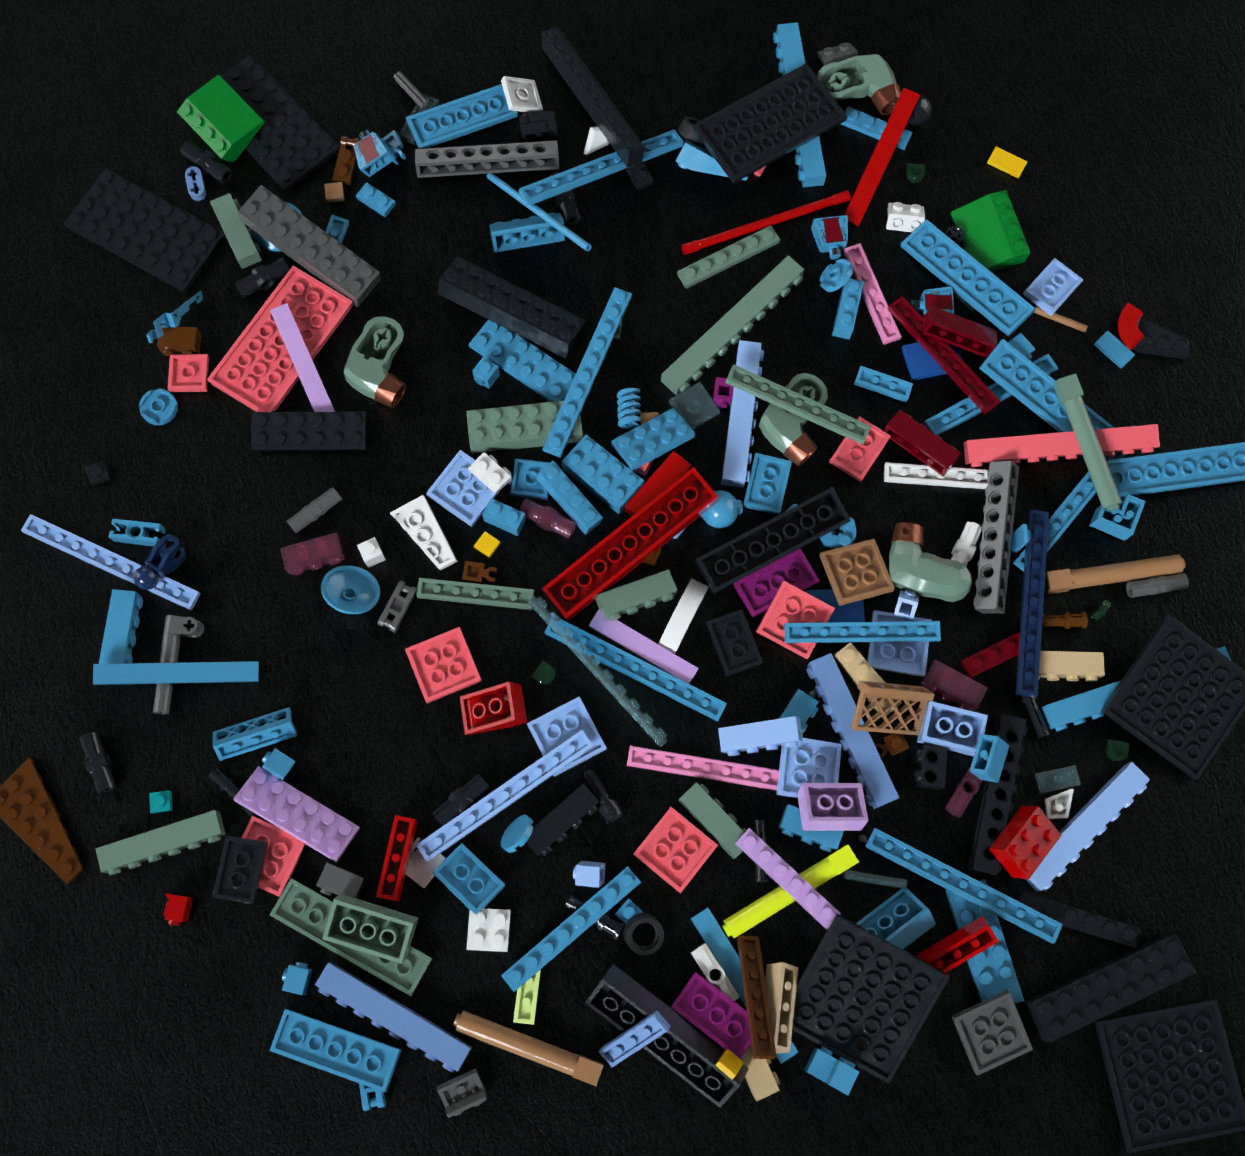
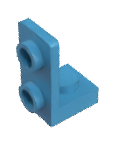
M1022 524L1013 532L1011 552H1018L1030 540V530H1027V524Z

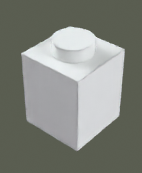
M375 537L357 545L368 568L386 560Z

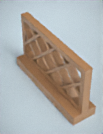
M859 681L857 688L861 692L851 729L918 735L928 701H933L935 694L920 686ZM866 697H871L873 702L865 707ZM884 699H888L890 703L881 708L879 703ZM904 700L905 705L898 710L896 704ZM916 702H920L919 708L914 711L911 706ZM877 707L879 712L871 717L869 711ZM893 708L895 713L887 719L885 713ZM906 710H909L911 714L903 720L901 715ZM866 715L868 721L863 725H859L860 719ZM882 716L884 722L876 726L874 722ZM898 718L900 723L892 728L890 723ZM914 719L913 729H908L907 724Z

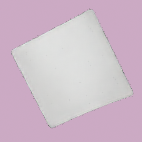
M418 837L412 845L406 875L425 888L435 876L433 871L446 858L439 854L429 862H426L419 849L413 853L420 841Z

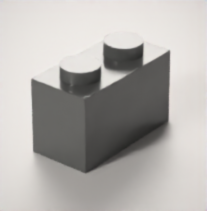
M326 863L316 886L321 888L320 892L332 896V893L358 899L367 879Z

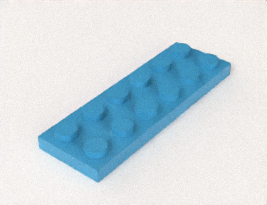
M500 84L406 117V121L418 148L427 149L518 117V112L509 110L503 86Z
M490 320L484 324L469 343V347L550 402L563 401L576 375L516 333Z
M985 879L979 880V882L987 885ZM946 889L947 898L958 930L983 916L999 941L967 960L980 1002L1006 990L1010 992L1014 1004L1024 1001L997 915Z
M285 1009L270 1051L385 1093L388 1090L401 1049Z

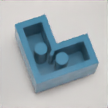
M1127 494L1121 499L1120 508L1108 512L1107 509H1103L1102 505H1100L1095 510L1089 526L1125 541L1133 535L1146 501Z
M823 1046L820 1050L814 1048L804 1071L842 1093L849 1095L859 1074V1071L854 1069L855 1064L842 1057L839 1060L832 1057L833 1052Z

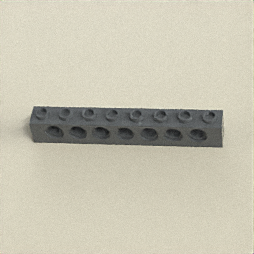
M557 141L415 149L417 177L559 169Z
M1012 461L990 462L987 471L988 485L985 489L986 504L983 508L984 523L981 526L982 541L979 545L981 552L977 564L979 571L978 578L976 579V596L974 597L975 609L981 613H1005L1019 466Z

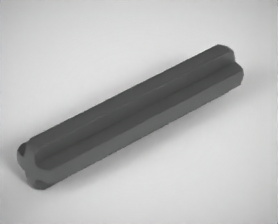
M401 71L394 74L395 81L422 109H425L429 102Z

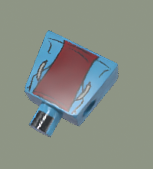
M364 130L359 134L361 140L354 145L359 169L368 177L396 159L384 140L375 132L370 133L368 130Z
M847 215L813 219L811 230L821 253L829 252L830 259L840 258V251L846 248L848 241Z
M953 286L924 290L920 300H911V306L916 311H920L922 317H924L931 306L954 314Z

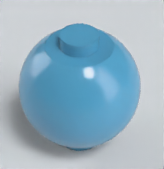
M722 490L714 491L719 501L703 513L701 517H703L708 525L714 528L728 527L736 520L737 515L742 514L741 500H736L729 492Z

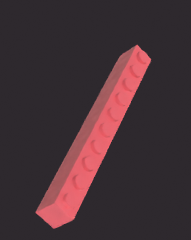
M1158 424L1095 429L1104 456H1113L1115 452L1121 451L1123 455L1134 454V450L1150 453L1154 452L1153 449L1160 447ZM1074 431L967 440L964 442L965 465L971 464V467H981L983 463L1012 461L1018 464L1021 463L1020 460L1028 459V463L1039 462V458L1055 461L1058 460V457L1065 456L1066 459H1076L1077 455H1082Z

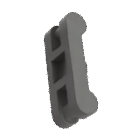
M400 581L381 614L378 625L390 628V631L396 633L412 600L417 595L418 588L414 586L409 587L405 582ZM402 592L407 594L406 598L400 596ZM390 614L395 616L393 621L388 619Z

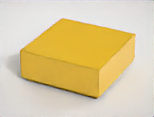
M484 532L474 545V548L490 558L501 543L487 532Z
M727 1048L716 1063V1066L733 1079L744 1062Z

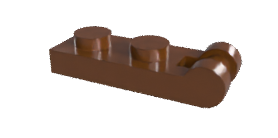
M342 136L332 178L334 183L342 182L344 185L351 186L357 163L354 145L361 140L360 138L349 139L348 136ZM348 146H353L352 150L347 149Z

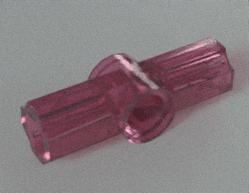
M527 498L523 501L519 510L525 513L526 518L535 521L539 527L547 531L552 530L568 539L572 536L577 525L573 521L561 516L555 509L548 506L543 507Z
M971 765L962 780L958 782L956 790L945 806L949 813L959 818L972 797L978 792L979 786L983 781L970 772ZM964 783H968L971 786L970 793L964 790Z

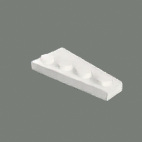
M424 495L390 512L439 570H443L457 562Z

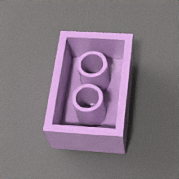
M803 783L797 793L803 831H861L868 822L862 783Z

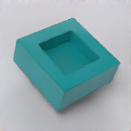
M172 791L149 793L150 813L173 811Z

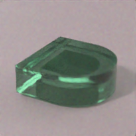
M907 163V179L913 183L920 182L925 175V164Z
M1104 598L1091 617L1095 620L1100 619L1108 611L1111 602Z
M542 661L532 675V678L543 685H547L553 682L555 671L550 665Z
M1107 740L1106 753L1111 760L1118 762L1128 756L1129 743Z

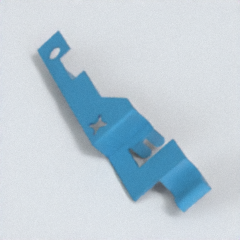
M199 291L172 313H164L153 321L156 330H151L146 334L149 343L164 335L162 327L176 328L180 323L181 317L190 310L189 305L195 300L197 304L203 300L202 292Z

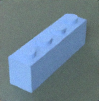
M796 716L718 728L721 752L728 753V756L740 755V751L746 750L747 753L759 752L760 748L776 750L780 745H785L786 748L798 746L797 743L803 742L800 718Z

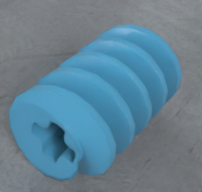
M625 388L617 393L618 426L623 429H634L640 426L636 423L641 421V417L636 416L641 414V411L637 409L641 406L637 402L641 399L637 395L640 393V389Z

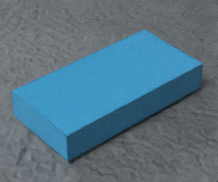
M1109 331L1094 344L1121 369L1135 356L1132 351Z

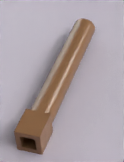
M1177 554L1075 570L1049 571L1045 573L1044 591L1045 595L1068 592L1070 589L1178 574L1183 572L1185 560Z
M463 1011L462 1014L458 1013L453 1024L459 1033L597 1086L604 1066L601 1062L572 1053L466 1011Z

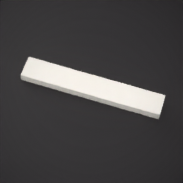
M885 462L884 482L986 489L988 485V470L952 467L943 477L927 465Z

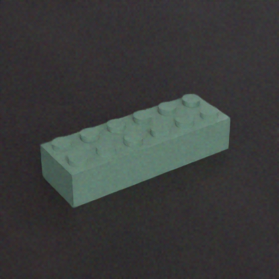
M564 401L466 411L471 453L544 446ZM580 415L567 443H577L583 438Z

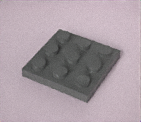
M1007 990L952 1015L973 1071L977 1076L1033 1050L1012 996Z

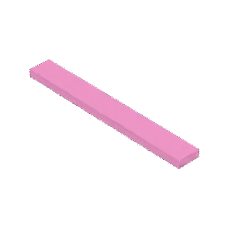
M630 746L627 766L770 790H777L779 770L636 746Z

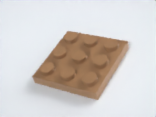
M875 539L820 553L821 561L839 606L893 592L895 589Z

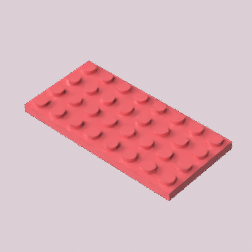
M295 266L291 267L207 379L210 384L256 412H275L300 379L270 310L283 304H288L312 360H314L354 305L353 301Z

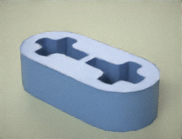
M189 167L185 172L188 192L193 200H203L206 196L204 177L198 167ZM193 174H196V175H195V177H196V180H195V181H194L193 178H192V177H193ZM195 187H198V188H199L198 194H195V192H196V188H195Z

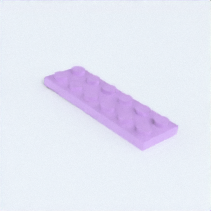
M259 766L234 797L235 802L336 863L360 828Z

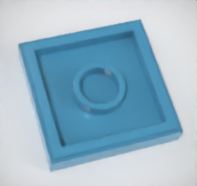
M515 458L510 496L548 500L549 492L537 480L539 471L550 462Z

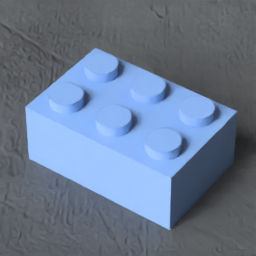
M929 701L926 706L917 743L944 747L949 751L974 756L980 734H985L988 715Z

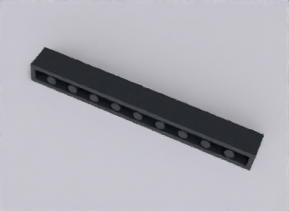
M559 27L542 31V49L628 168L643 162L645 146Z

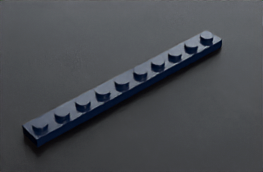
M1029 510L1027 517V530H1030V540L1025 547L1016 695L1029 697L1038 696L1049 512Z

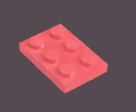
M859 416L857 420L871 426L864 444L862 445L845 437L829 463L861 482L891 436Z

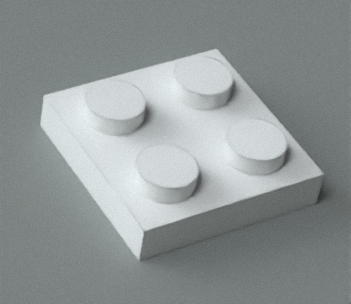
M507 76L502 78L501 82L509 110L540 113L543 110L535 80Z
M483 909L477 916L472 911H469L466 950L508 952L511 910Z

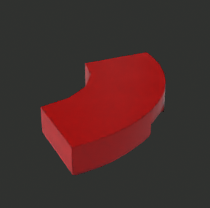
M1127 303L1119 317L1118 332L1124 345L1129 350H1132L1144 338L1138 328L1143 312Z

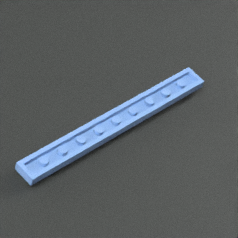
M31 514L21 529L23 533L135 584L134 573L141 565ZM159 577L157 586L148 590L191 611L201 595L198 591L167 577L163 579Z
M583 730L579 731L419 842L416 846L426 862L441 854L594 747Z

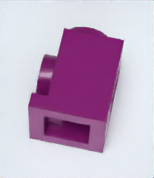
M716 377L713 403L720 408H726L727 405L731 406L734 386L725 383L727 378Z

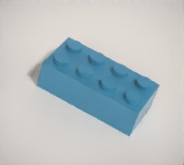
M585 435L562 460V469L619 515L625 509V505L644 485L642 478L588 435Z

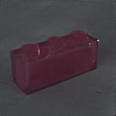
M337 533L280 548L284 567L289 575H299L308 569L317 570L322 568V565L338 564L341 560L345 559L341 540Z
M937 660L930 663L921 681V684L925 685L924 688L931 692L936 691L942 694V698L945 700L955 701L960 704L959 706L962 709L974 711L979 707L988 689L986 686Z

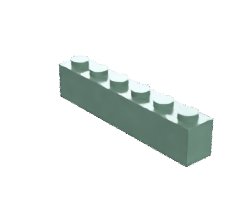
M213 810L95 849L100 871L109 873V875H115L122 872L121 869L125 867L133 869L141 866V862L147 860L149 862L158 861L165 854L173 856L181 853V849L187 847L189 850L198 848L202 842H217L221 840V836L226 835L221 813Z

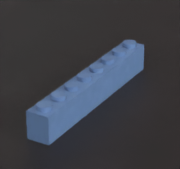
M832 653L811 661L807 665V673L810 679H814L817 685L815 686L816 693L819 697L823 698L825 703L823 704L824 710L827 715L831 716L833 720L831 722L832 727L836 733H839L842 739L840 740L842 749L844 751L847 750L849 754V764L852 769L856 770L858 774L857 781L862 783V787H864L867 793L865 795L867 803L876 809L898 799L899 796L869 732L851 729L856 704ZM862 718L860 719L859 725L864 724Z
M328 962L315 984L319 987L318 991L327 997L329 995L337 998L336 1002L345 1008L349 1005L355 1009L353 1013L359 1017L364 1018L367 1016L372 1019L371 1024L380 1029L385 1027L390 1030L388 1034L398 1040L400 1038L408 1041L406 1045L416 1051L418 1048L426 1052L424 1056L432 1061L438 1059L443 1062L442 1067L450 1072L454 1070L458 1072L472 1049V1046L333 962Z

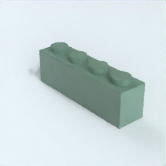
M229 193L210 201L241 268L243 269L262 261L259 255L262 251L258 243H254L252 240L255 236L251 228L247 229L246 225L240 221L238 210L241 207L237 198L233 200Z
M666 570L598 594L596 602L603 620L609 619L614 621L619 619L620 615L625 613L628 615L634 614L639 611V608L644 606L645 608L655 606L658 601L663 600V602L672 600L677 592V588L670 571Z
M696 782L678 801L719 845L735 859L742 852L735 843L747 830L744 827L741 829L736 824L738 822L731 813L726 814L722 810L724 806L716 798L713 800L708 795L710 791L702 783L699 785Z

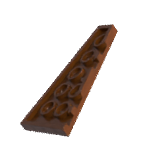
M29 757L0 786V818L66 884H71L85 868L75 847L70 842L69 834L62 825L60 815L49 792L45 789L42 782L43 779L36 770L33 758Z

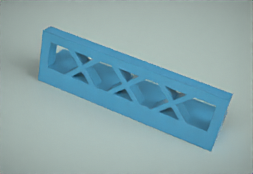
M288 707L214 731L213 748L219 760L222 761L296 737L297 731L292 722L290 708ZM286 716L285 719L278 720L280 717ZM227 735L225 738L219 739V737Z

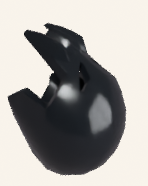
M920 95L907 124L919 126L929 120L932 106L924 95Z

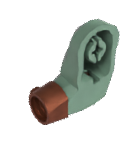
M878 54L854 56L840 62L824 65L818 72V79L835 101L869 96L881 115L892 114V108L895 107L898 101L894 97H900L901 95L893 71L888 63Z

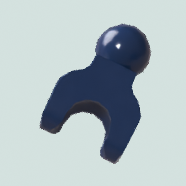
M167 534L155 544L150 556L145 561L146 566H141L136 570L134 582L139 588L144 590L153 589L157 586L159 577L163 579L185 561L187 557L186 552L175 535ZM174 541V545L167 549L166 543ZM177 552L181 553L178 558H174Z

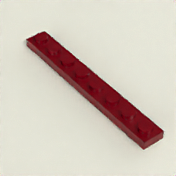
M903 296L889 305V312L984 414H987L999 405L1001 401L946 342L922 333L923 317Z

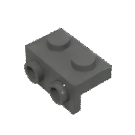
M841 43L833 48L827 47L817 52V55L822 64L827 65L858 56V51L850 43Z
M476 1068L437 1086V1091L446 1108L448 1118L460 1115L463 1111L473 1106H479L487 1100L485 1087Z

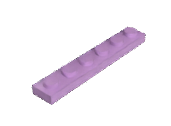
M750 828L737 840L735 844L825 929L828 928L836 913L841 914Z

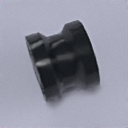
M952 226L947 229L945 235L957 245H960L964 232L960 227Z

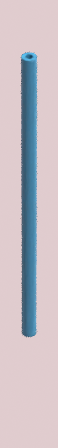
M493 173L487 174V179L585 251L591 249L589 243L537 205L527 206L519 192Z

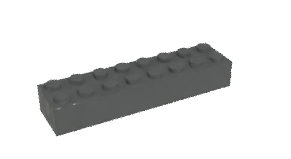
M262 185L259 186L238 211L241 222L335 291L352 300L357 307L360 306L379 283V271Z

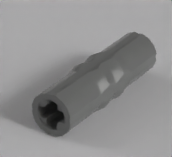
M331 487L289 518L287 523L295 533H298L311 522L317 520L319 516L324 515L327 510L340 502L342 498Z
M1185 573L1128 582L1126 584V591L1130 598L1186 589L1189 582Z

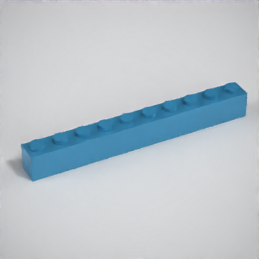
M798 23L778 24L776 32L773 33L774 43H777L776 57L780 59L779 73H782L784 76L804 65L805 58ZM818 136L796 149L795 162L796 165H799L800 169L798 170V179L802 181L803 187L824 185L826 179L824 160Z
M1225 646L1216 649L1230 659ZM1120 681L1041 707L1040 710L1048 730L1055 728L1057 732L1068 728L1067 724L1074 723L1075 726L1086 722L1085 718L1092 717V720L1104 716L1101 709Z

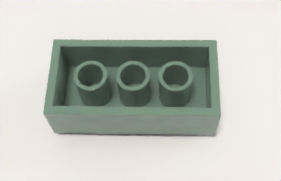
M339 894L333 900L322 939L402 964L408 956L418 917Z

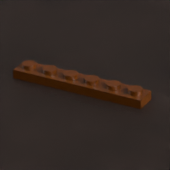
M739 935L737 944L753 1059H774L776 1057V1049L759 936Z

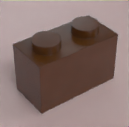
M162 327L164 335L158 338L157 347L162 354L166 356L200 354L202 335L197 327Z

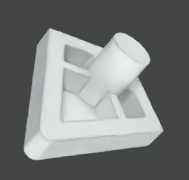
M590 127L584 150L585 155L609 145L608 140L598 127Z
M1074 789L1066 790L1045 799L1048 819L1068 818Z

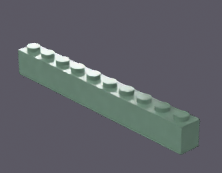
M788 255L661 375V382L676 396L680 392L684 393L693 380L696 381L701 377L702 371L705 368L709 369L719 355L722 357L731 344L734 345L739 341L741 334L749 332L756 320L760 321L769 308L773 309L781 297L784 298L789 294L790 288L793 285L797 286L803 280L804 269Z

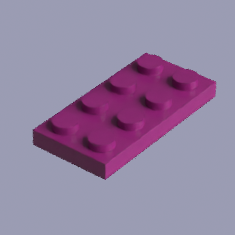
M799 549L735 582L734 587L753 618L769 608L782 581H786L802 591L818 584L820 581L802 550Z
M695 972L671 1008L725 1050L728 1048L741 1059L751 1044L747 1011Z

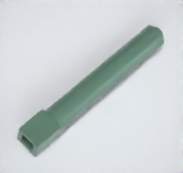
M1076 374L1060 378L1053 386L1060 404L1065 407L1102 508L1107 509L1108 512L1120 508L1119 504L1122 501L1082 398L1084 393Z

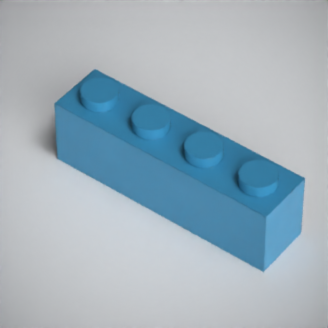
M554 461L539 471L537 480L585 535L600 524L603 517Z
M112 589L99 664H128L133 662L131 653L132 648L136 644L135 631L140 622L138 617L139 609L143 606L142 596L136 591Z

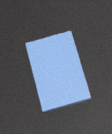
M1054 258L1024 291L1023 295L1052 316L1080 285L1083 279Z

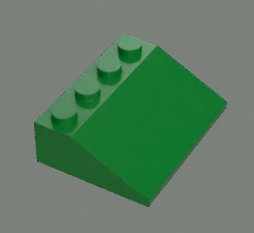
M217 75L190 95L177 111L221 159L231 163L237 160L265 123L220 75Z
M1006 190L988 194L950 213L955 226L960 227L964 232V237L961 241L964 250L989 271L1024 263L1031 253Z

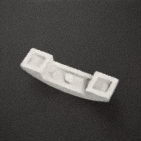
M691 579L658 645L674 654L676 653L709 588L708 586Z

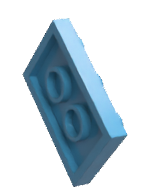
M755 453L743 507L780 515L792 461Z
M462 843L433 871V875L476 916L505 887V884Z

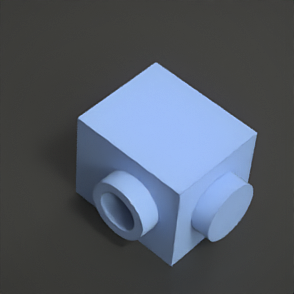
M901 590L894 615L913 620L919 602V595H916L911 590Z
M589 861L578 863L573 870L575 885L597 888L602 886L605 882V863Z

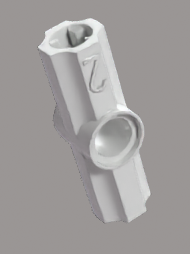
M967 522L960 538L953 547L951 560L958 561L967 566L975 553V545L982 531L979 524L974 522Z
M706 943L691 952L707 981L731 1000L736 1001L740 996ZM712 969L720 971V978L716 981L710 979V971Z

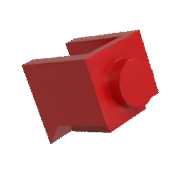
M166 894L169 901L166 903L164 916H166L165 920H169L168 924L180 926L181 922L188 923L193 898Z

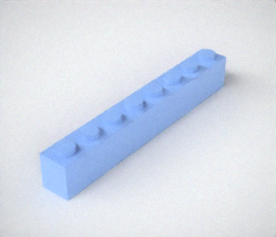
M740 340L736 366L761 376L762 367H759V361H763L764 350H761L762 343ZM736 387L733 389L721 485L743 488L745 482H749L750 471H747V464H751L752 459L749 447H753L754 436H751V429L755 430L756 418H753V412H757L758 401H755L754 395Z
M1133 762L1125 764L1059 831L1062 836L1030 879L1024 880L1035 891H1046L1053 884L1052 880L1056 876L1060 877L1067 870L1065 866L1069 862L1073 863L1080 857L1079 852L1083 848L1087 849L1093 844L1094 841L1092 839L1096 835H1101L1107 829L1105 825L1109 821L1113 822L1120 816L1119 811L1123 807L1127 808L1134 801L1132 798L1147 788L1145 784L1150 779Z

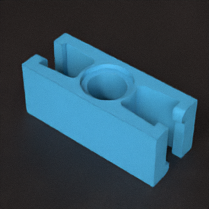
M112 519L111 524L116 527V530L121 531V528H125L126 533L115 534V531L110 530L109 538L117 543L155 546L160 539L158 537L149 538V532L165 534L166 529L158 523ZM137 530H141L138 536H134Z

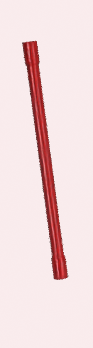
M846 190L831 197L722 233L682 244V251L684 255L770 225L772 226L832 205L850 201V193Z

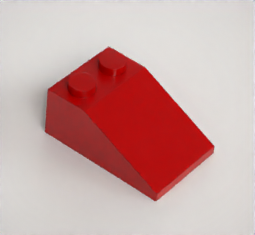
M506 682L460 696L465 735L504 729L527 723L521 684Z

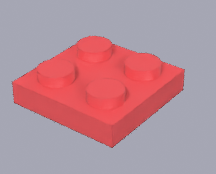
M207 354L170 355L169 392H207L209 356Z

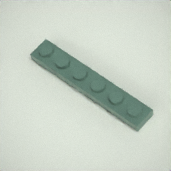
M770 225L679 270L677 275L687 289L778 244L780 239Z
M419 578L417 598L527 610H532L534 597L533 589Z

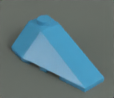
M686 139L676 159L681 168L728 177L706 147L698 146Z

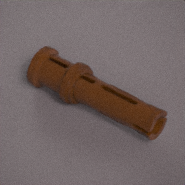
M1085 611L1079 614L1065 612L1062 615H1043L1042 627L1063 626L1065 629H1070V627L1085 629L1088 625V617Z

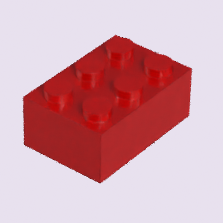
M1022 806L989 849L1012 878L1030 879L1062 835L1039 806Z

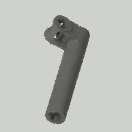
M167 615L159 663H177L181 637H200L204 633V625L192 617ZM174 683L156 684L153 713L169 714Z

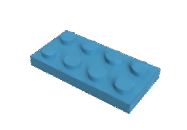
M672 408L611 442L613 448L633 471L694 438L695 432L676 409Z

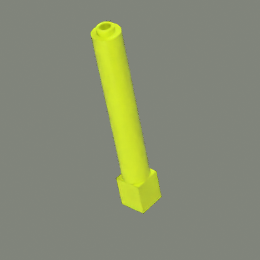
M845 845L799 875L815 889L859 863L850 846ZM779 886L723 920L725 925L722 927L728 937L732 935L733 938H736L796 900Z

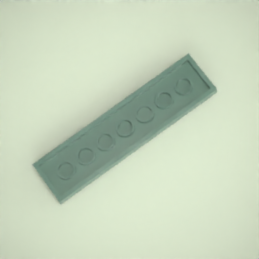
M293 878L290 879L270 916L409 996L413 995L433 958L410 946L407 958L400 964L323 940L333 901Z

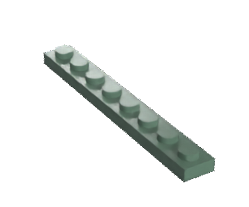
M734 364L725 383L862 445L871 428L868 424Z

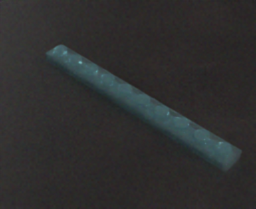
M532 597L528 601L531 607L651 738L662 747L668 741L665 738L667 734L660 727L657 729L652 724L654 720L648 713L643 714L638 709L641 706L634 698L630 700L626 696L627 691L620 683L618 685L615 684L612 680L614 678L607 669L603 670L599 666L600 661L593 654L590 656L585 651L587 647L580 640L577 642L572 637L574 635L572 630L568 626L563 627L560 624V617L554 611L552 613L549 612L546 608L548 606L541 597L538 599L537 597Z

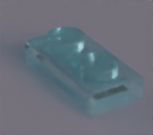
M1075 765L1035 774L1040 794L1081 785Z

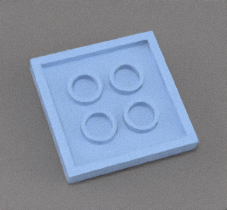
M460 450L427 491L426 495L473 527L483 514L490 498L494 499L497 494L492 492L468 470V467L475 460Z
M876 610L873 611L872 622L932 621L918 617L910 620L896 616L894 613ZM869 642L867 662L873 669L924 677L929 642Z
M580 697L527 723L543 756L581 730L584 731L593 744V748L555 773L554 777L607 750Z
M803 738V742L797 743L798 746L786 748L785 745H782L777 795L798 798L797 793L803 783H838L842 744Z

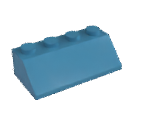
M549 213L550 216L564 225L561 213ZM539 216L513 219L508 222H496L489 225L494 253L565 241L564 234Z
M903 887L856 923L901 949L906 948L936 925L930 910L906 887Z

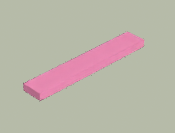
M861 243L844 248L845 258L853 266L852 274L855 280L864 281L861 294L883 344L901 339L900 331L888 310V304Z

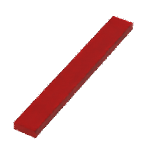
M903 88L844 214L848 217V223L859 227L920 94Z

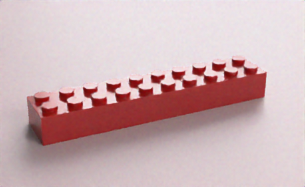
M693 467L542 588L565 619L570 621L595 601L598 594L610 589L719 501L718 496Z

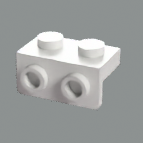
M900 202L888 203V220L886 224V229L913 232L925 221L923 206L918 204L905 205Z
M483 452L468 467V470L492 492L497 494L507 483L509 485L512 483V474L507 468H501L497 464L498 461L492 455L488 456Z

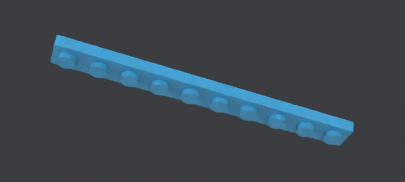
M675 129L642 141L645 146L643 162L683 146V140ZM613 152L519 188V195L526 205L530 206L627 167L618 154Z
M614 288L544 444V452L561 458L631 300L632 293Z
M1122 451L1115 452V455L1105 456L1106 461L1123 459L1126 455H1123ZM1089 471L1049 518L1047 552L1096 493ZM1025 549L1013 562L1023 572Z
M554 615L545 630L546 635L717 722L727 704Z
M876 828L873 829L865 846L866 848L1052 944L1056 942L1063 924Z

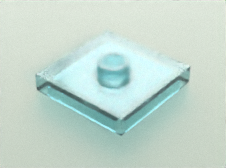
M701 382L669 400L671 407L676 409L692 430L720 414V410Z

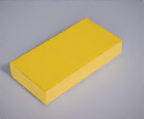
M996 146L987 163L1019 178L1027 161Z

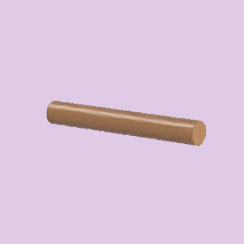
M1038 306L1035 307L1033 312L1082 332H1085L1088 327L1085 324L1056 313L1050 316Z

